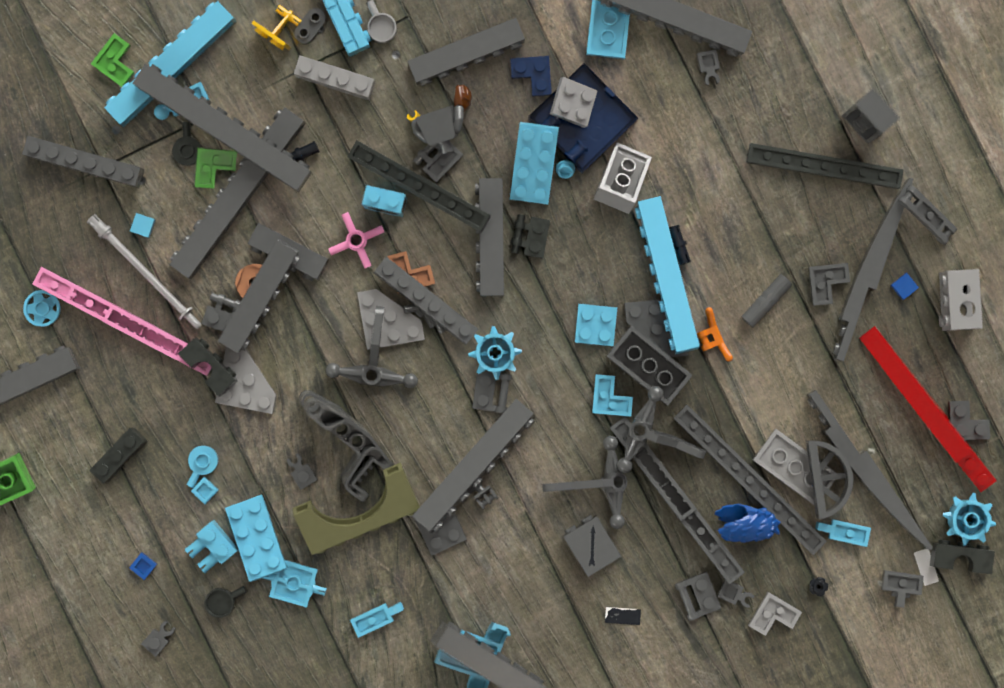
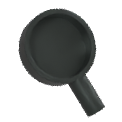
M182 122L183 137L174 143L172 154L179 164L193 166L196 164L197 147H202L196 139L191 137L190 122Z
M245 586L233 592L225 588H216L210 591L204 601L208 614L215 618H223L230 614L235 605L234 599L247 593Z

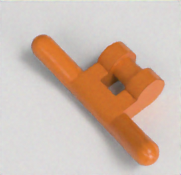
M708 307L705 313L709 328L696 333L697 338H700L702 343V351L704 352L717 346L725 360L730 362L733 356L725 345L717 327L713 309ZM712 333L714 341L709 342L707 335Z

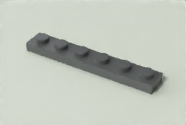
M385 257L373 272L464 345L470 341L478 328L388 257Z

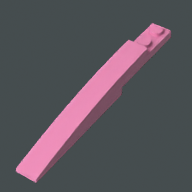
M43 267L40 268L32 283L36 287L189 366L178 355L188 343ZM201 362L192 369L207 376L211 366L207 362Z

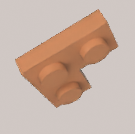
M406 251L388 256L391 261L424 287L435 284L430 265L411 270Z

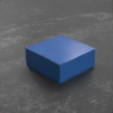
M904 273L890 285L902 300L919 288L908 273Z
M141 552L129 569L145 580L157 566V563Z

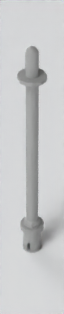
M96 214L88 219L87 223L98 233V237L100 239H107L181 314L180 320L185 318L194 328L199 329L201 327V323L190 313L193 308L189 307L186 309L112 234V228L109 225L107 226Z

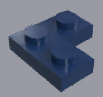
M549 56L510 58L512 79L531 78L532 97L550 96L552 94Z

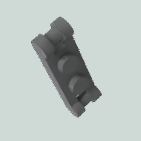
M909 185L906 189V194L899 198L898 203L914 215L936 237L939 243L946 245L950 235L957 231V228L914 186ZM912 197L916 199L914 203L910 201Z

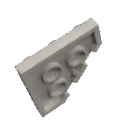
M377 289L357 292L367 350L371 349L376 306L384 307L380 348L425 340L422 321L411 313H404L403 307Z
M226 347L223 365L226 368L229 366L237 374L235 378L238 381L221 397L216 395L215 403L273 414L277 395L251 358L247 349L237 353Z

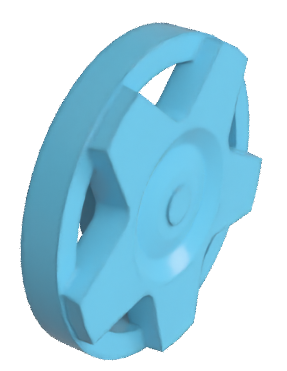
M38 290L26 298L23 311L26 319L31 324L45 327L53 324L58 319L61 306L56 296L44 290ZM42 293L48 294L50 297L44 298ZM33 297L34 303L28 304L30 299ZM55 305L57 306L56 312L53 310ZM29 314L34 315V321L30 318ZM46 318L50 319L49 322L43 323Z

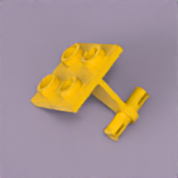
M281 5L278 6L279 9H276L275 12L284 18L272 33L253 20L251 24L256 27L254 31L265 39L271 37L270 42L281 50L284 48L291 49L288 44L277 37L288 21L296 26L302 21L294 15L293 11H288Z

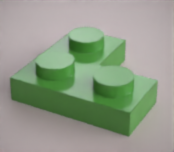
M114 33L91 65L122 87L134 75L131 69L120 62L131 45Z
M197 147L194 186L214 188L216 169L236 170L237 152L234 150Z

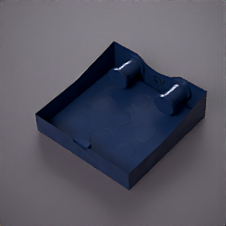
M585 63L568 79L598 90L587 127L583 128L550 115L557 89L528 116V119L533 124L559 127L556 148L569 161L573 162L582 174L638 120V117Z

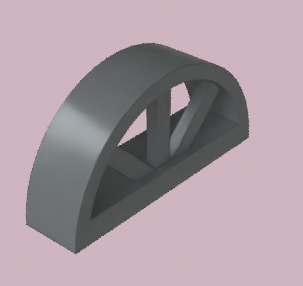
M809 440L806 441L815 513L817 519H824L837 513L848 501L853 488V473L847 458L836 447L825 442ZM817 446L829 450L821 463H819ZM835 455L840 461L844 472L821 475L823 469ZM845 478L841 497L822 484V481ZM824 493L836 502L827 510Z

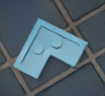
M595 374L592 413L631 416L633 397L614 396L615 376Z

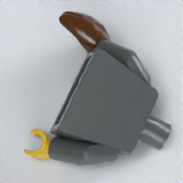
M465 85L456 86L454 107L451 105L424 115H420L415 110V117L413 118L408 114L407 118L411 121L414 135L429 146L439 143L442 154L453 151L450 139L458 137L464 120V112L471 105L472 94L469 88Z

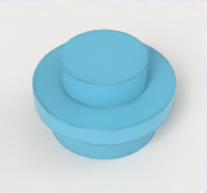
M563 160L556 165V173L561 178H570L575 172V165L571 161Z

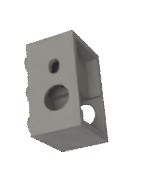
M979 269L952 270L939 273L941 299L939 326L942 327V331L983 328ZM972 303H973V305L975 306V312H974V314H973ZM961 304L966 307L965 316L960 312Z

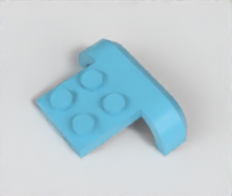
M494 622L489 625L484 637L470 633L479 640L477 643L481 644V642H484L495 650L494 654L501 652L505 639L510 636L506 626ZM440 649L438 650L434 662L470 675L467 688H488L490 680Z

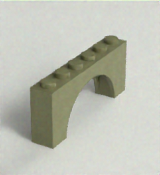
M401 463L383 470L385 477L383 494L370 510L361 515L351 518L330 517L317 510L311 500L293 508V516L312 555L316 553L321 554L332 546H340L349 539L359 538L368 531H376L387 523H395L399 518L406 515H414L420 506Z

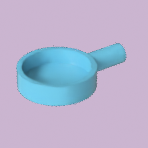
M198 446L190 452L188 464L193 473L186 485L194 488L200 475L209 474L216 469L218 455L213 448Z

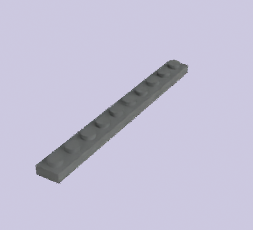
M687 404L675 415L673 419L764 508L773 513L776 519L781 522L780 524L812 555L827 542Z

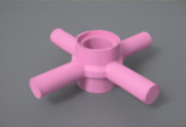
M349 212L342 214L341 216L349 233L346 241L328 248L331 256L350 248L358 252L365 269L372 266L364 247L368 239L385 232L382 225L363 233L360 230H356ZM355 235H359L362 238L361 244L357 246L351 243V239Z

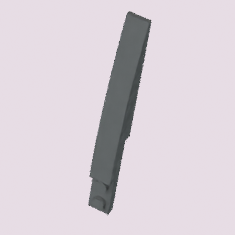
M908 178L904 182L888 208L853 279L838 319L846 323L841 325L838 334L841 336L839 343H835L832 354H834L833 359L844 361L868 289L872 291L877 289L904 209L898 203V200L906 194L908 186L912 185V178Z
M816 390L807 394L809 405L812 409L816 408L820 413L818 418L824 426L828 425L822 432L832 446L844 454L855 476L880 505L916 541L927 550L933 549L866 450H862L860 453L857 451Z
M626 416L610 427L624 448H626L627 434L632 425ZM645 442L633 457V460L728 584H731L745 573Z

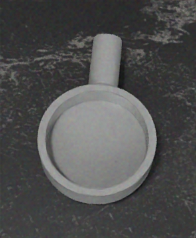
M373 0L367 2L366 4L372 15L367 26L370 37L378 43L391 41L397 32L395 20L389 14L379 13Z

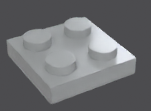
M561 77L550 115L583 128L587 127L598 90Z

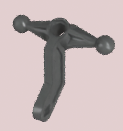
M376 306L369 365L340 368L338 364L330 363L325 369L326 375L330 378H336L341 375L359 384L381 387L404 384L406 388L412 389L418 384V378L415 374L408 373L402 376L383 367H377L384 307ZM370 370L377 372V378L374 381H369L366 378V374Z
M651 387L648 391V402L635 416L630 426L624 458L617 462V468L621 473L631 471V460L647 439L677 448L701 459H704L707 453L706 450L676 436L651 429L654 422L656 402L663 398V390L660 387ZM637 425H642L645 428L643 435L636 433L635 427Z
M607 436L603 441V446L608 452L605 472L601 479L542 484L543 492L602 487L613 513V516L610 518V525L614 529H621L625 525V519L620 513L623 492L627 487L628 481L627 477L617 468L618 458L615 449L618 447V440L614 436Z

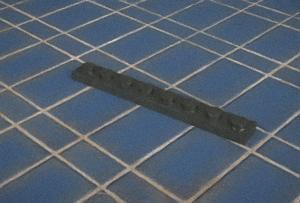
M357 140L347 156L480 232L483 231L491 217L490 214Z
M754 143L749 144L746 163L893 189H901L904 171L898 168Z

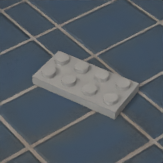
M774 429L752 460L814 505L807 451L779 430ZM826 466L821 475L835 474L836 472ZM835 480L822 481V484L829 489Z

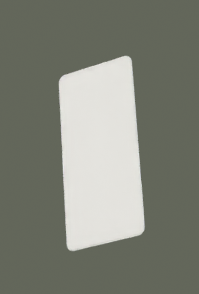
M923 549L915 552L914 556L920 574L924 576V585L938 582L939 579L935 567L930 566L931 555L929 550Z

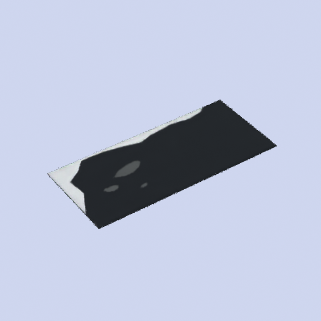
M606 607L605 623L640 625L641 609Z

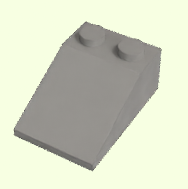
M616 142L593 199L629 214L636 203L652 157Z

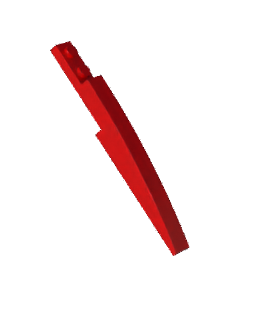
M876 326L860 336V340L978 490L983 492L997 482V479L957 431L947 415Z

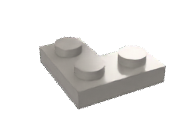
M767 592L748 626L766 636L775 619L793 629L802 612Z

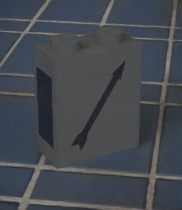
M592 515L585 517L581 520V525L577 527L572 525L565 530L566 534L563 535L588 577L621 557L596 515L594 517Z

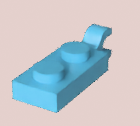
M832 519L831 525L816 522L815 526L816 530L829 532V539L865 547L868 546L871 532L870 527Z
M401 602L389 608L384 603L350 619L359 638L393 622L392 615L403 611L404 607Z

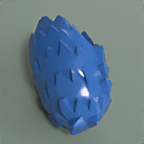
M734 504L722 506L721 509L715 511L714 515L718 516L719 520L728 522L724 525L725 527L718 530L724 540L741 543L757 542L771 538L774 533L779 534L778 525L781 522L767 508L758 509L748 505Z

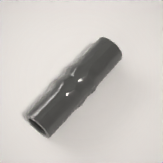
M780 274L741 318L753 328L792 286V283Z

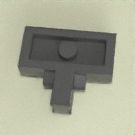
M883 570L881 590L892 591L891 596H895L894 606L904 608L905 598H910V594L922 595L924 576Z

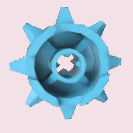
M492 326L489 335L482 337L476 334L474 336L478 345L475 351L468 353V356L477 358L479 363L478 374L487 370L493 373L495 380H498L501 371L505 369L516 371L512 361L514 356L522 353V350L513 347L511 342L514 335L513 332L504 336L498 334L495 326ZM494 347L498 348L497 351H501V354L496 359L489 354L493 351Z
M972 493L969 500H960L956 496L953 497L954 504L949 512L943 513L949 525V530L946 534L948 536L957 535L962 537L963 546H966L969 540L979 539L984 543L986 541L985 533L989 531L990 527L996 526V523L991 520V514L989 513L993 505L991 503L982 504L977 502L976 493ZM971 517L972 522H967L966 518Z

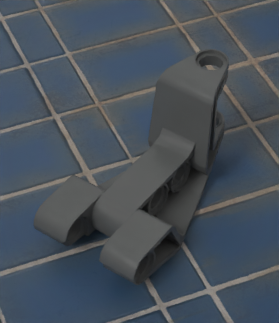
M304 390L299 395V402L308 416L354 450L355 453L341 474V482L350 494L364 503L370 495L356 481L360 483L363 481L361 476L362 474L364 476L368 475L367 468L373 469L372 462H375L382 469H387L394 466V464L384 454L368 430L338 404L311 390ZM307 396H312L311 398H308V399L305 400V402H304V399H305ZM340 424H345V425H346V428H345L344 431H342V432H337V431H336V428H337L338 425H340ZM354 436H360V441L357 444L351 443Z

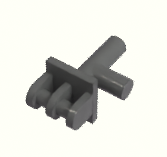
M482 484L477 488L473 487L469 494L475 490L478 492L474 499L483 510L485 509L484 506L488 503L492 504V500L499 498L490 486L484 489Z

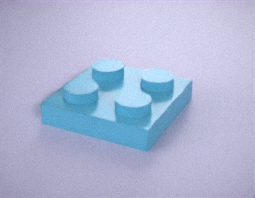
M578 304L575 343L614 346L617 307Z

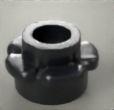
M822 577L813 578L809 583V590L813 595L823 596L825 591L828 590V583Z

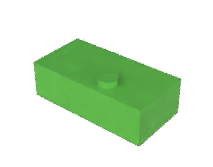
M20 453L0 461L1 506L32 492L36 488Z

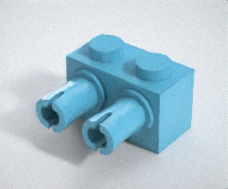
M215 520L196 534L198 539L185 548L187 553L193 549L189 554L191 558H194L205 547L210 550V554L197 564L199 568L206 564L202 569L204 573H207L216 563H224L239 550Z

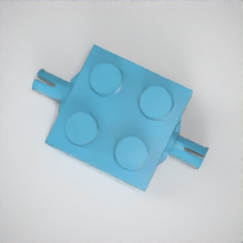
M285 560L287 569L263 577V579L271 581L272 588L269 597L303 607L308 606L309 599L313 593L325 596L327 589L316 585L315 578L318 569Z

